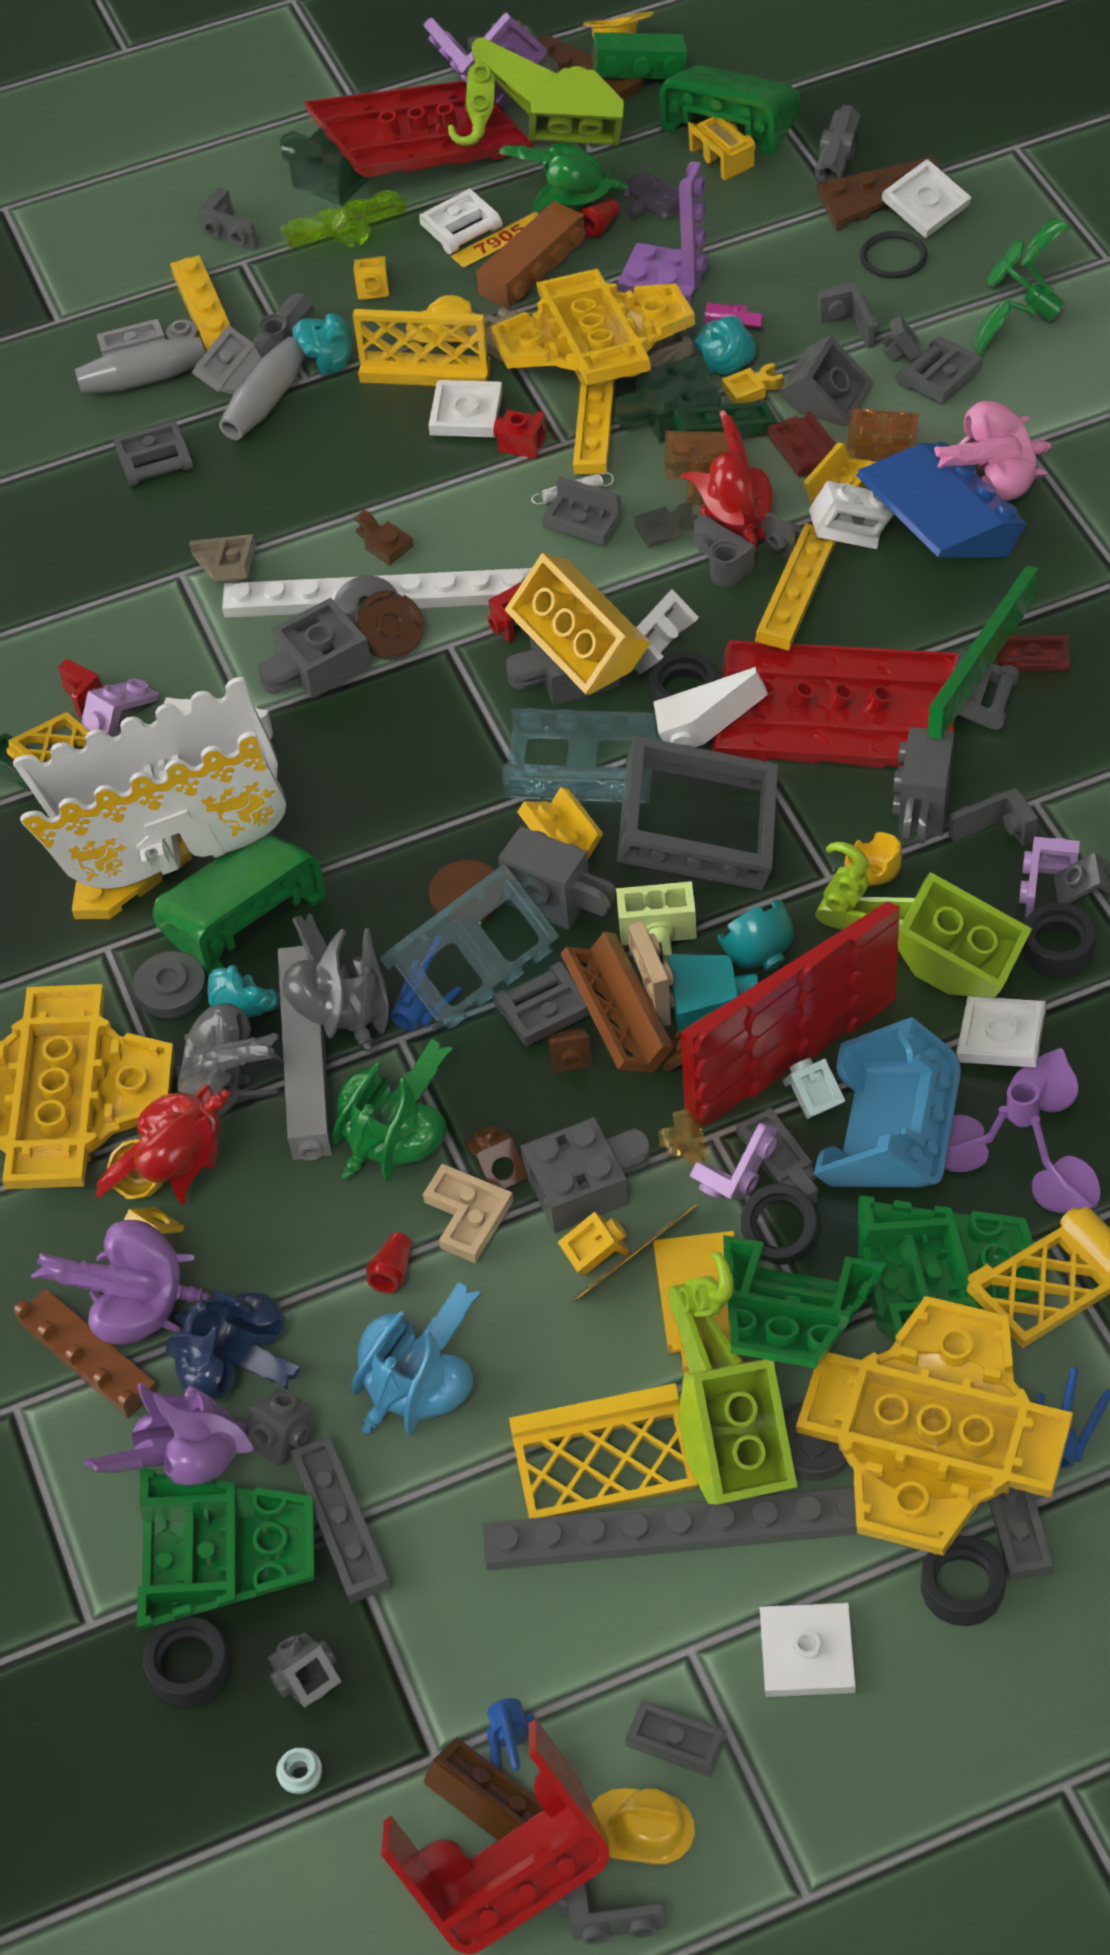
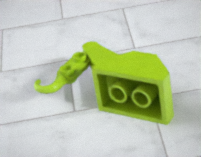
M481 37L473 42L472 59L476 63L468 70L466 110L473 124V129L470 135L464 137L455 132L453 125H449L448 132L455 143L462 146H471L478 143L483 137L485 125L494 107V86L496 82L530 116L528 140L619 145L624 100L595 70L574 66L570 69L563 68L558 73H555L497 45L487 38Z
M834 842L826 847L827 853L834 851L842 852L849 856L854 863L838 868L823 893L824 898L815 913L816 918L821 923L843 930L889 901L900 906L898 951L914 976L949 995L995 998L998 995L1032 928L931 872L923 881L915 898L862 897L869 885L866 873L869 862L866 855L857 847L845 842Z
M712 1252L711 1258L717 1265L719 1281L716 1282L714 1277L707 1276L688 1279L686 1284L671 1286L669 1288V1302L678 1325L690 1372L689 1374H684L678 1415L685 1457L708 1504L718 1505L796 1488L797 1482L774 1361L758 1359L742 1363L737 1354L731 1353L729 1341L712 1316L719 1314L721 1307L726 1306L734 1290L732 1272L726 1258L720 1252Z

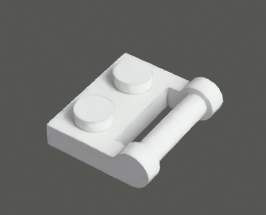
M471 189L419 215L420 225L442 244L448 254L458 251L460 245L489 230L494 232L502 228V220L499 214ZM480 218L483 219V220H481V221H479V222H477V223H475V224H473V225H471V226H469V227L463 229L462 231H460V232H458V233H456V234H454V235L452 234L453 232L457 231L458 229H460V228H462V227H464V226H466V225H468V224H470V223H472V222H474V221H476V220H478V219H480Z

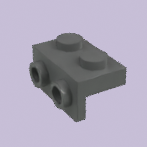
M560 477L556 482L557 497L542 517L543 527L605 546L622 520L620 495L579 481Z

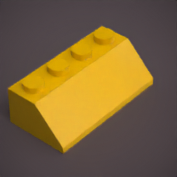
M543 552L505 608V611L588 695L630 673L651 644L569 560Z

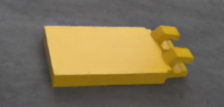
M734 1231L653 1240L668 1354L681 1352L683 1374H689L690 1372L678 1325L670 1306L669 1288L675 1285L686 1284L688 1279L712 1276L716 1282L719 1281L718 1268L715 1261L711 1258V1253L720 1252L724 1256L723 1235L735 1237ZM726 1304V1306L721 1307L719 1314L712 1316L730 1343L728 1304ZM737 1354V1356L742 1362V1355Z

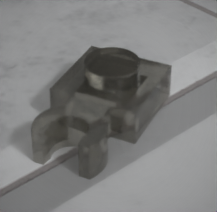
M682 503L676 507L675 511L669 512L667 507L664 506L634 516L636 529L646 546L651 548L680 538L679 530H694L693 521L699 516L697 514L692 515L691 503Z

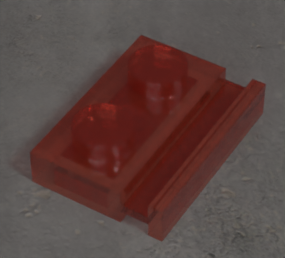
M807 411L804 417L794 416L767 427L768 438L799 478L812 473L836 445L811 411Z

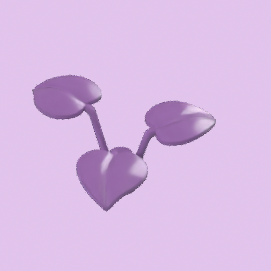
M1062 1048L1038 1057L1036 1068L1023 1067L1015 1074L1007 1089V1106L999 1108V1115L988 1134L984 1135V1127L978 1120L967 1115H953L944 1169L954 1172H967L984 1165L989 1158V1151L985 1144L994 1140L1005 1118H1009L1018 1127L1032 1125L1042 1163L1046 1170L1038 1172L1033 1178L1032 1194L1035 1200L1042 1207L1058 1213H1067L1074 1207L1079 1209L1089 1207L1091 1210L1097 1207L1100 1200V1185L1093 1169L1086 1162L1074 1156L1062 1157L1053 1165L1049 1159L1040 1126L1039 1108L1046 1112H1058L1071 1106L1078 1095L1077 1078Z

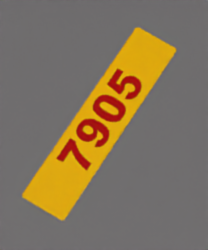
M532 213L456 252L451 257L463 268L501 249L530 223L538 213Z

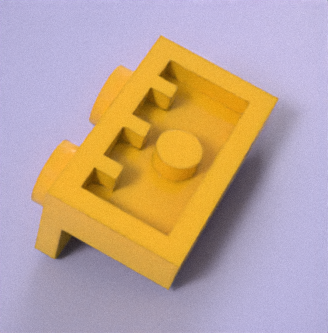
M560 787L552 802L524 801L517 812L530 830L541 831L550 838L578 846L581 850L587 852V860L603 835L602 831L567 787Z

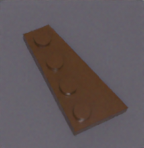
M552 36L539 40L548 50V56L557 61L558 72L563 68L570 69L574 66L594 70L591 55ZM602 78L623 100L643 90V80L639 78Z
M935 156L817 183V195L836 232L845 229L846 223L856 219L858 222L870 218V212L879 208L891 209L881 200L883 191L926 159L943 172Z

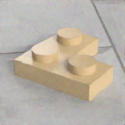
M643 921L629 924V948L641 973L643 988L663 1026L670 1025V1008L675 1007L674 997L669 987L674 985L671 969L667 962L661 963L658 957L661 955L656 935L654 933L648 934Z
M441 1164L423 1193L424 1203L454 1215L439 1239L440 1249L475 1264L514 1201L512 1192L444 1164Z

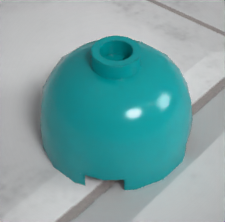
M773 900L771 903L773 908L765 912L761 906L753 908L727 925L730 930L727 936H724L723 933L716 936L725 955L731 957L732 963L740 968L754 970L764 967L765 971H770L785 962L786 959L783 954L790 949L794 940V923L782 900Z

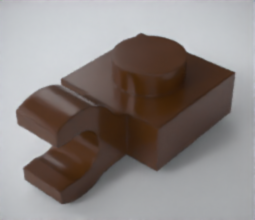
M363 510L354 517V520L361 524L356 529V533L365 539V549L389 566L413 547L412 537L389 521L380 526L373 515L366 510Z

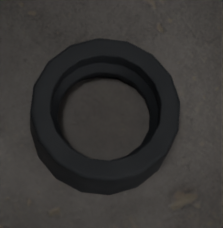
M684 651L671 653L663 657L652 667L649 677L652 704L654 705V701L675 695L663 687L666 682L674 678L693 677L704 684L716 681L715 666L709 659L698 653Z
M1049 903L1034 909L1026 917L1024 925L1032 928L1022 948V956L1031 968L1040 974L1055 978L1069 977L1081 972L1091 962L1095 948L1096 931L1094 922L1086 912L1076 906L1065 903ZM1061 928L1077 935L1081 940V944L1078 948L1069 952H1055L1039 945L1035 937L1039 932L1046 929Z
M785 1183L769 1184L756 1190L745 1202L740 1216L741 1232L744 1239L764 1242L762 1260L776 1265L793 1264L805 1258L816 1246L821 1232L820 1216L810 1197L799 1188ZM775 1201L793 1203L801 1210L804 1216V1229L801 1237L787 1247L776 1248L767 1245L760 1238L757 1231V1219L760 1212L766 1205Z
M958 1535L943 1556L928 1552L923 1561L920 1590L925 1605L937 1618L951 1625L968 1627L983 1623L997 1612L1003 1601L1006 1569L1001 1556L990 1544L976 1537ZM955 1560L971 1561L981 1566L987 1572L990 1580L989 1589L978 1600L970 1602L955 1601L944 1595L938 1587L937 1573L940 1568L947 1562Z
M188 1616L163 1623L152 1633L143 1651V1668L155 1694L162 1700L181 1708L193 1707L213 1699L225 1686L230 1674V1654L218 1628L206 1619ZM187 1640L205 1642L212 1651L213 1662L209 1670L202 1677L190 1683L177 1684L170 1682L164 1676L161 1670V1662L164 1655L174 1645Z

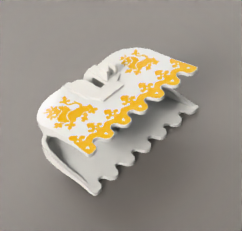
M236 677L230 680L226 685V695L223 698H215L206 691L196 692L190 699L191 708L187 711H180L172 704H162L155 711L156 721L152 724H146L138 717H127L120 724L121 733L118 736H109L104 730L100 729L92 730L85 737L86 746L83 749H75L66 742L56 743L50 750L51 759L47 762H40L32 755H23L15 758L13 766L49 816L47 817L40 811H29L22 814L20 817L21 823L42 843L69 877L83 885L105 889L130 885L158 872H162L164 875L178 870L180 867V850L176 836L178 833H180L187 848L193 855L199 857L213 855L214 858L226 855L227 852L248 846L263 838L283 818L286 810V800L283 788L277 781L278 763L274 748L253 705L244 677Z

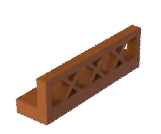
M603 932L591 949L566 946L561 956L618 1070L654 1073L674 1049V1046L616 933ZM580 962H585V963H587V965H588V967L590 968L591 972H590L588 969H586L584 966H582V965L580 964ZM594 989H595L597 992H599L601 995H603L604 998H605V1000H604L603 998H601L599 995H597V994L595 993ZM608 1018L618 1024L619 1028L613 1025ZM623 1047L630 1051L634 1057H628Z

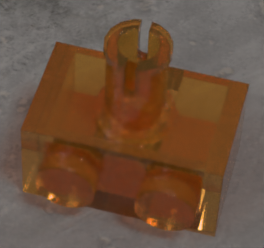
M666 431L664 453L666 479L687 480L682 477V474L687 472L710 474L709 469L712 461L718 455L730 452L725 432ZM689 480L687 483L686 503L695 505L696 493L698 492L699 506L705 505L700 492Z

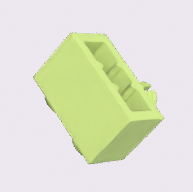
M692 881L616 888L622 946L629 945L628 925L643 921L648 934L654 933L656 935L661 955L663 956V963L667 962L668 965V955H672L671 941L697 939Z

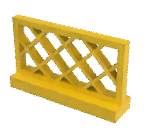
M354 309L353 321L360 360L358 372L360 383L436 386L437 380H489L491 356H488L483 314ZM363 321H374L380 328L372 332L363 325ZM396 323H407L413 329L405 334L394 325ZM429 324H438L445 330L436 335L427 326ZM462 325L476 326L477 332L469 337L459 328ZM384 333H390L398 341L391 346L380 338ZM418 333L430 341L424 347L412 339ZM452 334L462 344L454 348L444 340ZM373 343L384 352L367 351V347ZM403 345H406L415 353H404L398 350ZM437 346L447 354H432L430 351ZM470 348L479 356L463 355L462 352Z
M676 1383L510 1417V1431L529 1519L573 1515L697 1489L698 1483L686 1461L678 1419L680 1405ZM673 1417L676 1432L667 1445L648 1434L655 1421ZM644 1423H645V1425L643 1426L642 1429H640V1428H638L637 1426H635V1425H639V1424H644ZM625 1428L637 1435L626 1453L621 1452L606 1442L613 1430ZM604 1432L600 1438L594 1435L596 1433ZM583 1436L596 1444L584 1462L564 1451L572 1438ZM642 1440L662 1451V1454L651 1470L631 1458ZM562 1441L559 1446L554 1445L552 1442ZM677 1441L679 1442L681 1454L673 1449ZM542 1445L553 1452V1455L543 1470L540 1471L526 1462L524 1448ZM601 1448L621 1460L610 1478L589 1467ZM668 1455L684 1465L686 1479L669 1482L657 1474ZM559 1457L579 1469L567 1487L548 1476V1473ZM626 1464L646 1476L638 1489L628 1491L615 1483ZM529 1473L537 1477L532 1486ZM584 1473L604 1484V1487L595 1498L584 1499L573 1492ZM652 1480L658 1483L657 1485L648 1486ZM542 1482L562 1493L555 1506L536 1510L533 1496ZM610 1489L617 1492L615 1494L606 1495ZM568 1497L575 1501L572 1503L564 1504Z

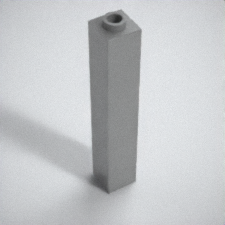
M304 946L278 949L287 1139L293 1160H315L319 1157L332 1156L324 1026L313 1023L297 1013L287 1000L283 989L285 972L296 962L308 960L307 951Z

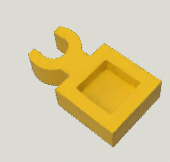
M770 363L764 365L757 373L748 368L722 378L721 386L733 404L755 402L766 397V389H780L783 386V375L781 373L775 376V365Z

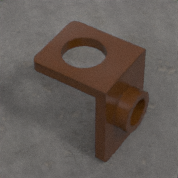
M585 1029L557 1032L548 1036L554 1073L592 1067L590 1039Z
M499 1126L483 1129L477 1132L474 1137L464 1141L465 1147L477 1157L486 1182L505 1189L527 1178L513 1138ZM500 1157H508L513 1162L512 1173L503 1179L494 1177L492 1165L495 1160Z

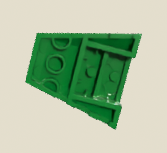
M862 1195L858 1199L859 1259L887 1263L886 1271L870 1292L869 1299L877 1328L893 1343L896 1341L895 1336L925 1296L985 1310L966 1291L970 1283L968 1281L969 1275L986 1264L993 1269L1034 1244L1026 1218L972 1211L970 1215L953 1213L952 1208L935 1206L934 1210L911 1207V1202L894 1200L893 1204L874 1202V1197ZM1021 1266L1016 1269V1277L1039 1281L1040 1268ZM990 1285L984 1289L992 1298L1008 1300L1009 1287ZM1015 1288V1301L1024 1302L1038 1297V1292Z
M723 1235L724 1257L730 1266L734 1285L733 1295L727 1302L731 1353L817 1369L882 1277L887 1267V1263L846 1256L839 1281L762 1268L764 1242Z
M143 1468L140 1470L139 1506L143 1518L142 1586H138L137 1591L138 1631L315 1580L313 1496L256 1487L255 1490L239 1488L235 1486V1483L218 1480V1484L206 1482L195 1486H185L174 1483L167 1475L157 1474L155 1469Z

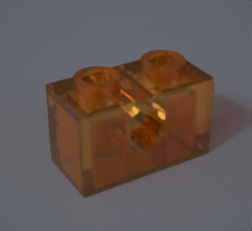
M852 408L848 429L849 458L878 462L917 445L919 413Z

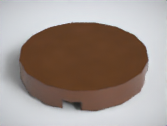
M391 590L373 593L362 602L355 614V626L367 638L369 653L377 658L386 660L404 658L414 651L421 641L424 631L422 613L414 601L406 595L402 596L395 593L396 591Z
M462 860L448 864L440 869L431 879L428 890L433 912L443 917L445 922L456 926L467 927L483 923L489 919L490 914L498 911L503 900L500 876L491 866L480 861Z

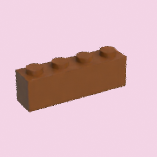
M553 201L476 270L479 296L507 309L511 308L537 282L542 281L545 275L557 264H560L570 252L582 244L585 240L583 214Z

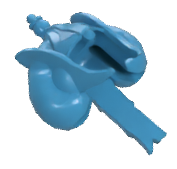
M458 1282L438 1315L432 1318L431 1323L418 1339H416L415 1328L411 1322L403 1318L405 1313L402 1310L398 1314L386 1313L373 1320L366 1327L358 1346L359 1369L351 1384L352 1395H356L366 1388L374 1404L372 1409L367 1412L366 1419H363L365 1424L362 1427V1432L364 1434H369L372 1428L376 1430V1426L383 1421V1416L393 1412L404 1417L406 1434L411 1436L419 1420L449 1414L468 1398L473 1388L474 1379L471 1366L457 1355L441 1354V1352L446 1349L448 1341L466 1318L468 1309L482 1295L480 1291L468 1293V1286Z

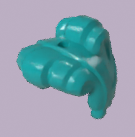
M332 313L326 315L325 320L318 318L300 319L293 327V338L304 354L311 358L317 357L316 364L320 375H326L327 372L336 373L345 367L352 351V334L344 318Z
M735 315L731 317L725 316L722 319L706 323L702 326L694 341L695 347L703 354L707 371L710 374L715 372L720 375L735 373L752 362L756 355V343L753 340L752 334Z
M230 965L228 968L214 969L209 974L207 994L210 1007L221 1003H231L241 1008L251 1018L261 1016L262 1013L277 1010L281 1005L280 994L273 988L263 989L256 986L251 975H245L242 978L240 973L237 972L238 968L235 965Z

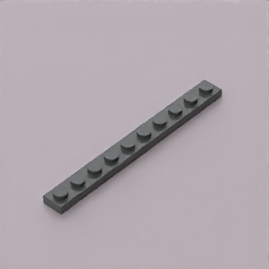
M854 1487L750 1497L718 1505L708 1504V1502L483 1523L487 1571L859 1534L856 1527Z

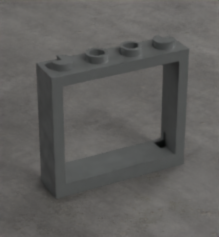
M635 735L626 759L617 862L763 890L772 870L778 764ZM643 767L761 791L757 854L637 830ZM630 847H636L638 850L630 849ZM749 870L756 871V874L749 873Z

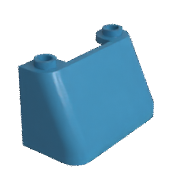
M913 1017L840 1043L836 1066L837 1074L848 1087L855 1091L843 1151L835 1146L821 1150L817 1157L814 1175L831 1187L922 1188L937 1184L941 1181L944 1173L961 1075L960 1063L955 1052Z

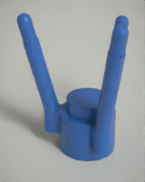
M440 935L434 938L420 967L417 960L412 962L398 999L390 1011L389 1016L391 1020L404 1030L414 1031L418 1025L427 1028L433 1017L462 992L460 986L455 987L428 1011L426 1008L428 1004L426 998L417 992L442 941Z
M1076 1367L1070 1369L1061 1410L1071 1412L1079 1372ZM1109 1389L1103 1392L1079 1438L1075 1436L1076 1431L1071 1427L1060 1468H1071L1074 1465V1461H1082L1085 1446L1110 1400ZM1040 1392L1036 1396L1037 1404L1045 1406V1395Z
M508 1698L499 1700L488 1708L487 1714L491 1727L486 1730L490 1744V1762L501 1770V1745L507 1749L511 1768L514 1771H518L520 1769L517 1745L524 1742L526 1733L529 1734L528 1724L535 1719L533 1714H524L521 1701Z

